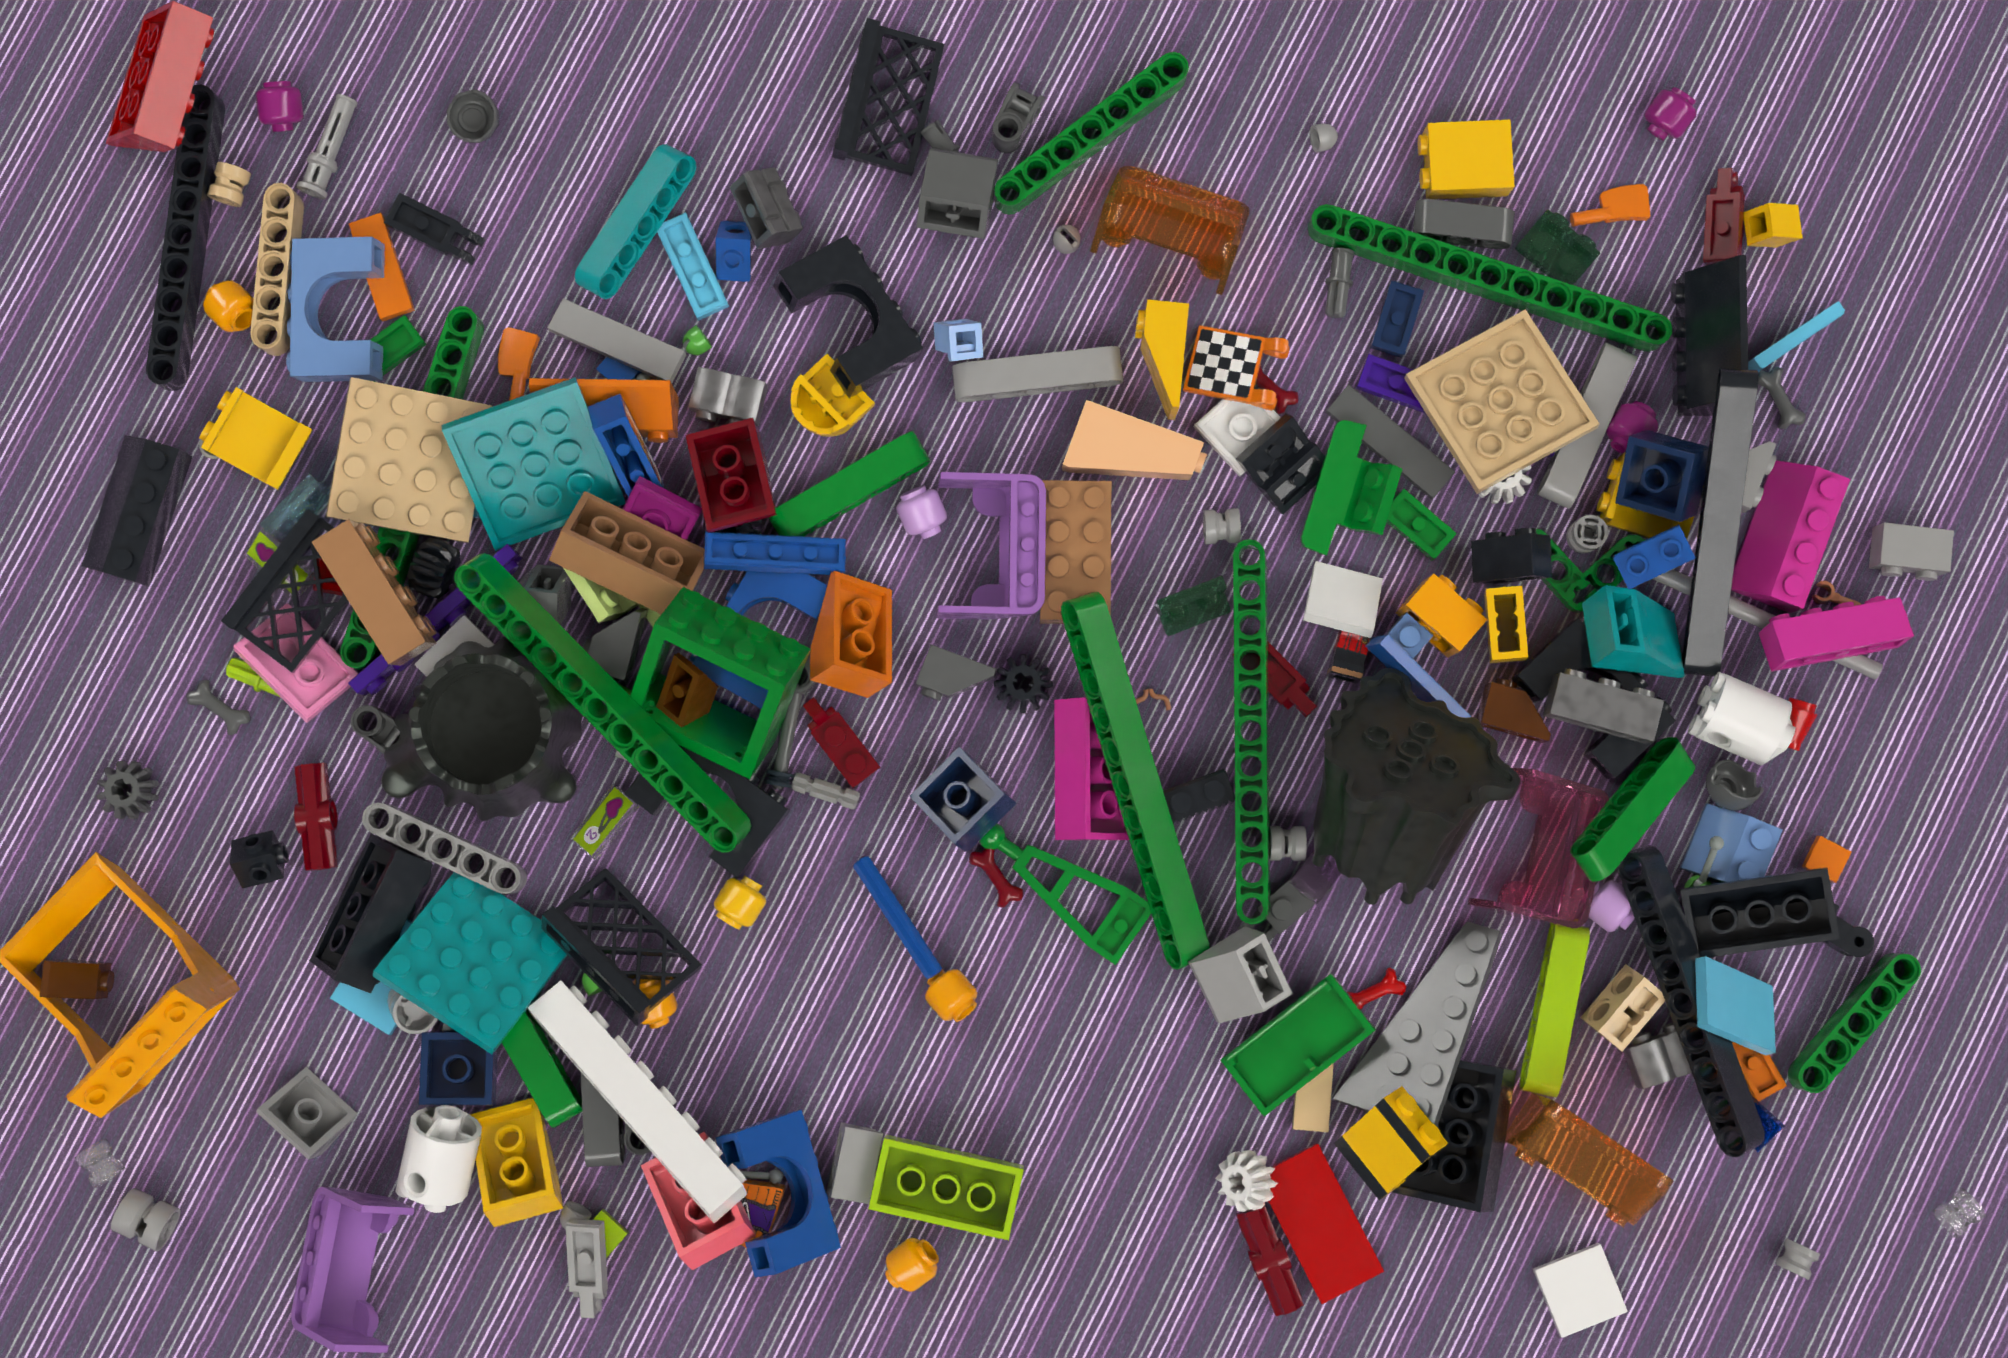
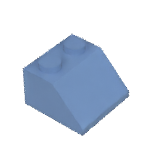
M1707 803L1703 808L1680 868L1695 875H1701L1711 849L1709 841L1712 837L1719 836L1723 839L1724 846L1717 851L1707 880L1714 883H1723L1764 877L1783 829L1749 815Z

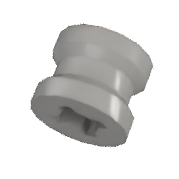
M1786 1238L1784 1242L1785 1252L1783 1256L1777 1258L1775 1264L1809 1280L1812 1275L1810 1267L1813 1262L1818 1261L1820 1254Z

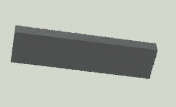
M1349 384L1325 412L1337 423L1342 420H1348L1367 425L1362 443L1387 464H1393L1402 468L1401 475L1431 500L1455 473L1452 468Z

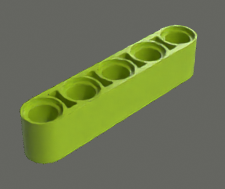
M1555 920L1550 924L1520 1074L1519 1086L1522 1091L1555 1098L1559 1095L1589 945L1590 930L1588 927Z

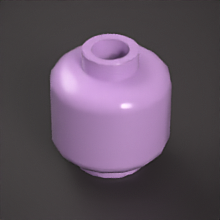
M922 485L900 495L901 501L898 503L896 510L907 534H920L922 539H926L941 532L939 525L947 519V512L936 490L927 489L925 485Z
M1609 880L1605 884L1599 881L1583 901L1587 905L1585 914L1607 932H1613L1619 926L1626 930L1635 919L1624 887L1614 880Z

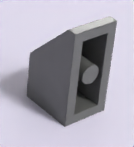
M640 608L592 636V639L586 640L583 649L611 677L626 680L632 676L648 609Z
M930 645L916 685L923 688L921 695L940 701L942 696L950 699L994 679L997 671L993 667Z

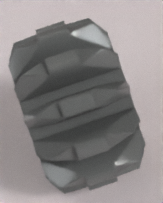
M118 761L116 770L110 767L104 769L105 775L108 777L107 780L99 779L96 782L97 785L104 787V792L98 793L95 797L98 800H107L102 809L105 812L114 811V817L117 819H124L126 815L129 819H138L140 811L143 813L151 811L148 800L157 801L159 799L158 795L151 793L152 788L159 786L158 781L149 780L153 771L150 768L141 769V763L137 761H132L129 765L126 761ZM126 784L132 786V792H127L129 796L124 795L123 789L129 788Z

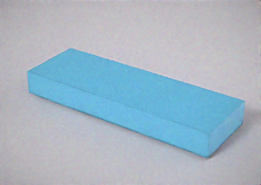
M686 212L663 222L657 233L698 321L728 308L729 304Z
M1839 301L1751 359L1748 362V370H1757L1759 372L1845 314V309Z

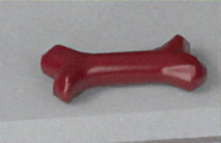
M1260 364L1256 385L1261 389L1272 390L1276 393L1277 403L1275 412L1278 415L1284 414L1288 405L1298 403V393L1296 391H1285L1263 373Z
M995 849L971 852L969 863L983 869L998 891V907H1006L1012 900H1022L1023 889L1010 884L995 863Z

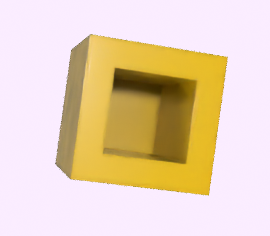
M1766 203L1744 212L1747 246L1777 248L1803 238L1799 207L1796 204Z

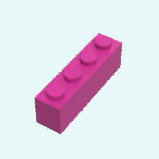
M1885 596L1871 598L1860 605H1854L1853 602H1845L1828 611H1822L1820 607L1804 611L1801 613V616L1790 617L1788 613L1780 614L1770 618L1769 624L1758 633L1771 672L1899 648L1914 636L1901 597L1886 600Z

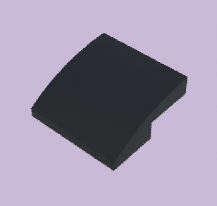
M1285 413L1236 458V461L1268 501L1283 515L1317 484L1325 456L1319 447L1307 438L1293 416Z

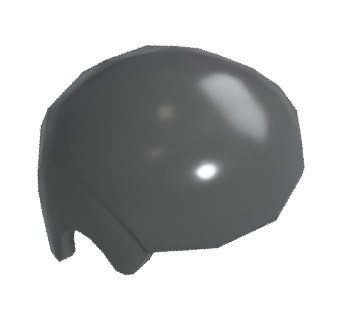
M472 89L458 93L452 99L447 108V124L454 136L467 143H480L492 137L499 126V110L494 100L487 94Z
M1730 759L1715 763L1706 776V788L1716 805L1731 811L1748 808L1764 791L1763 787L1757 788L1756 786L1757 774L1755 772L1746 771L1743 766Z

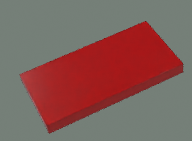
M1318 1143L1271 1166L1275 1168L1272 1174H1270L1271 1179L1278 1184L1270 1188L1274 1197L1268 1203L1321 1304L1385 1272Z

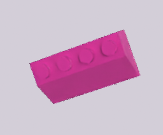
M1776 460L1772 471L1766 477L1762 498L1755 507L1735 561L1731 591L1788 613L1804 609L1851 479L1818 466Z
M1086 697L1054 700L1055 840H1129Z

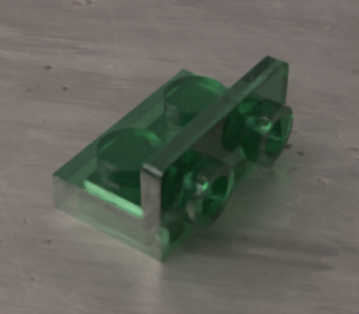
M1550 210L1544 212L1514 248L1548 277L1571 285L1576 283L1600 255V252L1596 249L1595 242L1584 234L1579 235L1569 227L1570 223L1563 215L1557 212L1552 213Z
M1222 575L1156 601L1154 606L1166 636H1172L1231 612L1224 593L1227 586Z

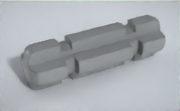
M795 774L792 782V789L803 794L808 792L810 793L809 796L834 804L839 802L841 806L849 809L857 807L860 798L858 791L849 788L844 790L840 785L818 778L813 780L810 779L811 776L806 774Z

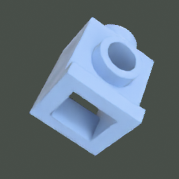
M969 319L933 322L935 350L948 353L949 361L983 357L980 322Z

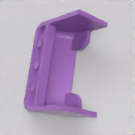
M940 472L938 488L972 489V502L976 511L984 516L1000 517L999 585L986 584L978 587L971 597V606L939 605L936 610V619L989 620L1029 616L1038 612L1045 600L1046 488L1043 481L1032 474Z
M319 1187L316 1190L312 1201L291 1311L292 1325L297 1331L333 1352H388L389 1345L373 1337V1333L378 1327L379 1317L373 1306L366 1302L378 1234L388 1233L396 1225L399 1215H413L414 1208L386 1196L333 1187Z

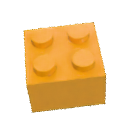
M1433 573L1421 582L1395 613L1399 617L1405 613L1413 617L1433 635L1428 642L1449 658L1460 652L1488 619L1482 615L1484 610L1479 604L1470 598L1464 600L1455 592L1457 587L1450 579L1444 575L1438 577Z

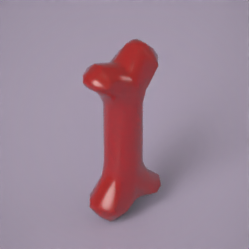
M1389 967L1386 969L1385 976L1381 982L1360 992L1347 993L1358 1007L1362 1009L1365 1004L1386 994L1403 995L1406 991V984L1399 981L1396 971Z

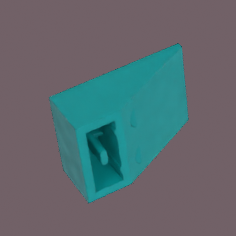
M1608 585L1603 586L1582 603L1592 667L1683 678L1685 676L1675 615L1672 611L1636 589Z

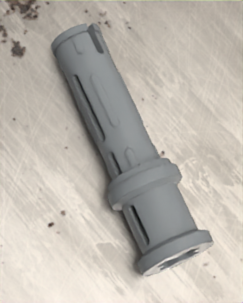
M342 94L336 95L335 103L317 149L308 155L306 160L309 163L303 180L298 181L296 188L301 192L318 199H326L327 192L325 190L331 174L336 173L338 168L335 161L354 109L357 107V101Z

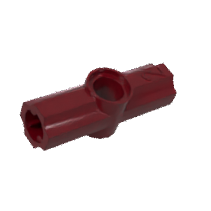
M310 763L294 766L298 803L294 807V820L296 829L302 837L305 871L338 867L334 830L338 826V814L335 802L330 796L327 763Z
M1263 1206L1258 1210L1236 1213L1241 1232L1249 1247L1247 1252L1258 1280L1263 1283L1275 1316L1289 1314L1304 1306L1301 1294L1290 1271L1292 1268L1290 1259L1281 1238L1278 1239L1266 1207Z

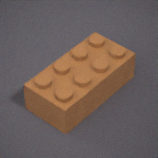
M1042 480L1046 488L1045 600L1040 608V624H1064L1061 615L1062 603L1094 591L1099 592L1104 597L1111 616L1112 481Z
M584 491L563 526L549 561L661 615L683 587L694 591L704 571V548Z
M348 519L312 541V544L388 665L401 666L437 644L432 637L437 633L427 616L422 617L417 613L414 605L418 604L414 594L407 585L403 587L397 581L395 576L399 574V571L388 555L384 557L376 546L380 544V541L369 525L366 527L363 523L360 524Z

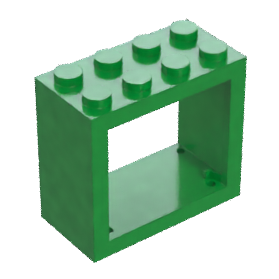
M683 587L654 624L630 697L678 745L750 780L777 739L811 649L800 644L795 639L788 638L767 628L762 623L755 622L736 613L729 607L722 606L702 596L696 591ZM671 643L768 690L758 720L714 700L709 713L681 728L656 706L667 677L661 674Z

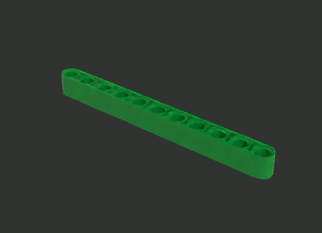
M1325 204L1316 208L1308 223L1307 230L1309 236L1320 244L1332 248H1348L1353 250L1356 256L1522 311L1526 309L1528 313L1642 351H1655L1669 340L1672 335L1671 322L1662 314L1334 205ZM1319 218L1329 219L1333 224V229L1323 230L1319 228L1316 220ZM1354 228L1362 230L1366 239L1364 241L1352 239L1349 230ZM1386 239L1395 241L1398 245V251L1389 252L1385 250L1382 241ZM1415 251H1426L1430 255L1431 262L1422 263L1418 261ZM1448 262H1459L1463 267V273L1455 274L1451 272ZM1490 272L1493 274L1496 284L1488 285L1484 283L1481 279V273ZM1518 282L1526 285L1529 291L1528 295L1521 296L1517 294L1514 290V283ZM1547 294L1557 295L1561 300V306L1554 307L1550 305L1547 301ZM1581 304H1586L1593 309V318H1587L1580 312ZM1614 315H1619L1625 319L1626 329H1620L1613 323ZM1646 326H1652L1657 329L1659 340H1653L1648 337Z
M458 306L448 313L423 392L437 394L441 385L451 383V392L447 396L463 400L484 334L483 322L472 309L466 306ZM471 318V328L468 331L459 332L458 325L463 319ZM454 351H461V360L457 364L449 365V355ZM379 527L377 537L380 544L376 547L384 557L388 549L394 546L398 547L399 556L393 563L397 567L399 574L395 577L399 584L404 586L420 534ZM353 609L340 655L342 661L347 666L363 671L381 655V652ZM364 645L367 649V656L365 660L357 663L354 659V652L359 646Z
M1247 539L1238 543L1233 553L1236 910L1239 918L1245 923L1259 924L1266 920L1270 912L1267 558L1264 548L1259 542ZM1248 549H1254L1260 554L1257 563L1250 566L1243 564L1240 560L1243 552ZM1252 583L1259 586L1260 593L1254 600H1245L1241 597V590L1245 585ZM1254 618L1260 622V629L1256 634L1245 635L1242 633L1241 626L1246 619ZM1248 653H1256L1261 658L1260 665L1255 670L1250 671L1242 667V659ZM1251 687L1257 688L1261 692L1259 702L1252 706L1244 704L1242 702L1243 692ZM1251 722L1259 724L1261 726L1259 738L1253 741L1243 738L1242 730L1246 724ZM1251 757L1258 758L1262 764L1261 771L1255 776L1245 775L1242 769L1244 761ZM1251 792L1258 793L1262 798L1260 808L1253 812L1246 811L1243 807V798ZM1252 827L1258 828L1262 833V841L1256 847H1248L1243 841L1244 832ZM1249 863H1258L1263 871L1261 879L1255 883H1249L1243 875L1244 868ZM1251 898H1257L1263 905L1261 915L1254 919L1247 917L1243 909L1245 902Z
M486 553L478 554L457 568L454 580L459 590L714 849L723 853L730 852L746 837L751 828L748 816L494 557Z
M1094 591L1064 601L1061 606V615L1161 947L1168 964L1173 969L1178 970L1188 966V961L1208 950L1210 946L1108 606L1104 597L1099 592Z

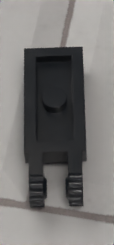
M399 193L384 221L387 227L446 256L449 254L469 265H473L475 258L471 253L453 246L457 236H461L475 246L482 247L485 242L483 237L463 227L460 222L402 193Z

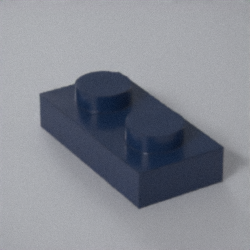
M1391 280L1370 345L1371 349L1400 358L1405 356L1424 290Z

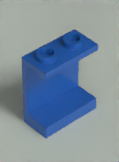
M1679 524L1627 548L1613 557L1628 589H1632L1696 558Z

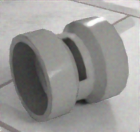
M1238 508L1227 509L1224 513H1217L1214 509L1203 510L1205 545L1216 544L1219 540H1226L1228 543H1240L1241 523Z
M1585 515L1572 523L1566 533L1567 543L1575 552L1581 554L1590 553L1605 543L1608 537V526L1599 516Z
M1269 826L1270 861H1280L1283 857H1290L1293 861H1305L1307 850L1305 826H1293L1290 830H1283L1280 826Z

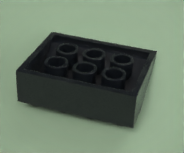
M1738 255L1684 272L1676 280V283L1672 284L1671 302L1676 304V317H1673L1672 337L1676 338L1677 351H1674L1672 356V369L1674 372H1677V385L1673 388L1672 400L1673 405L1678 406V416H1713L1719 369L1748 370L1746 255Z
M1460 1060L1437 1126L1448 1144L1428 1158L1405 1178L1406 1181L1392 1192L1476 1212H1494L1517 1070Z

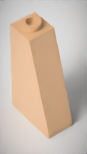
M1086 400L1065 456L1062 470L1068 473L1190 480L1194 471L1197 473L1201 472L1207 454L1201 452L1204 442Z

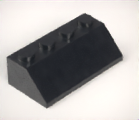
M125 435L82 567L148 587L150 586L193 457L192 455L178 448L155 441Z
M371 833L309 961L332 979L372 993L374 986L380 982L373 977V971L400 939V933L406 920H409L414 913L415 901L421 889L430 880L433 864L421 856Z
M1827 867L1680 889L1685 918L1700 957H1715L1840 939Z

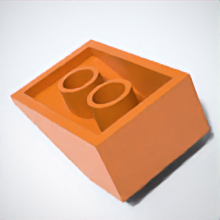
M835 570L830 574L810 648L811 681L866 698L892 683L891 589Z

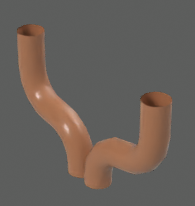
M1153 689L1143 690V696L1136 698V703L1138 704L1145 701L1149 694L1154 699L1163 700L1166 710H1171V704L1167 696L1155 694Z

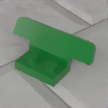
M1342 420L1334 426L1300 537L1304 548L1320 555L1327 556L1336 525L1355 532L1383 535L1402 468L1393 464L1373 463L1357 457L1367 426L1365 424Z

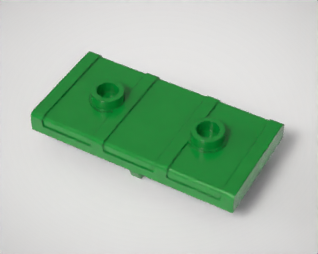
M1331 973L1220 1061L1265 1117L1372 1034L1376 1028Z

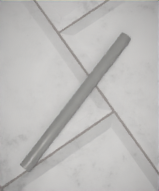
M1672 569L1653 578L1655 581L1690 596L1692 578ZM1730 595L1728 614L1761 629L1765 628L1769 624V619L1775 616ZM1863 655L1832 660L1874 680L1878 678L1883 668V664Z

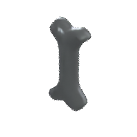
M1775 367L1769 373L1765 371L1758 372V385L1765 387L1769 391L1780 412V420L1777 427L1779 429H1786L1790 424L1802 425L1805 422L1806 414L1795 409L1781 385V376L1784 370L1781 367Z
M209 680L200 681L197 690L190 691L186 695L188 704L203 705L221 717L227 725L228 735L237 734L240 725L246 724L251 720L249 711L232 709L215 697L210 690Z

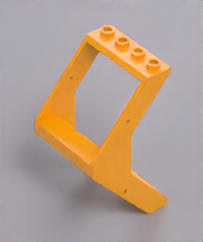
M97 852L0 949V963L75 1036L91 1070L66 1095L68 1101L99 1118H103L140 1093L240 990L234 978L122 868ZM117 885L171 938L192 976L173 985L121 1040L111 1048L61 998L39 997L42 979L33 970Z

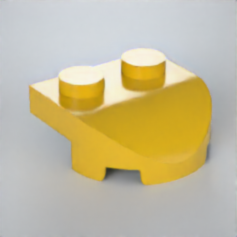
M828 354L822 357L803 376L800 374L791 389V409L796 420L805 429L820 436L833 437L847 432L875 406V402L864 391L848 398L830 371L835 361Z

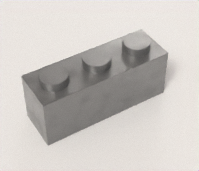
M1565 669L1564 673L1560 672L1553 675L1543 716L1644 744L1654 742L1664 700L1654 698L1655 692L1637 687L1633 689V692L1620 689L1621 683L1605 678H1600L1599 683L1585 679L1586 673L1572 669Z

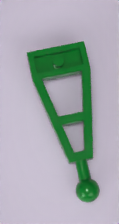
M998 823L979 841L983 848L999 849L1016 861L1012 868L1088 947L1114 965L1118 963L1151 915L1148 902L1129 888L1029 844L1023 850L1005 837V831ZM1032 857L1065 871L1051 892L1026 869ZM1074 876L1120 896L1093 936L1058 901Z

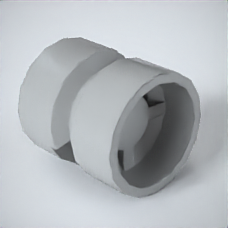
M393 989L389 991L387 999L389 1011L399 1029L410 1034H420L428 1031L435 1025L438 1020L437 1018Z
M133 1188L126 1194L118 1206L111 1222V1230L129 1239L138 1236L139 1244L157 1252L164 1247L178 1223L181 1210L164 1201H159L155 1204L153 1196Z

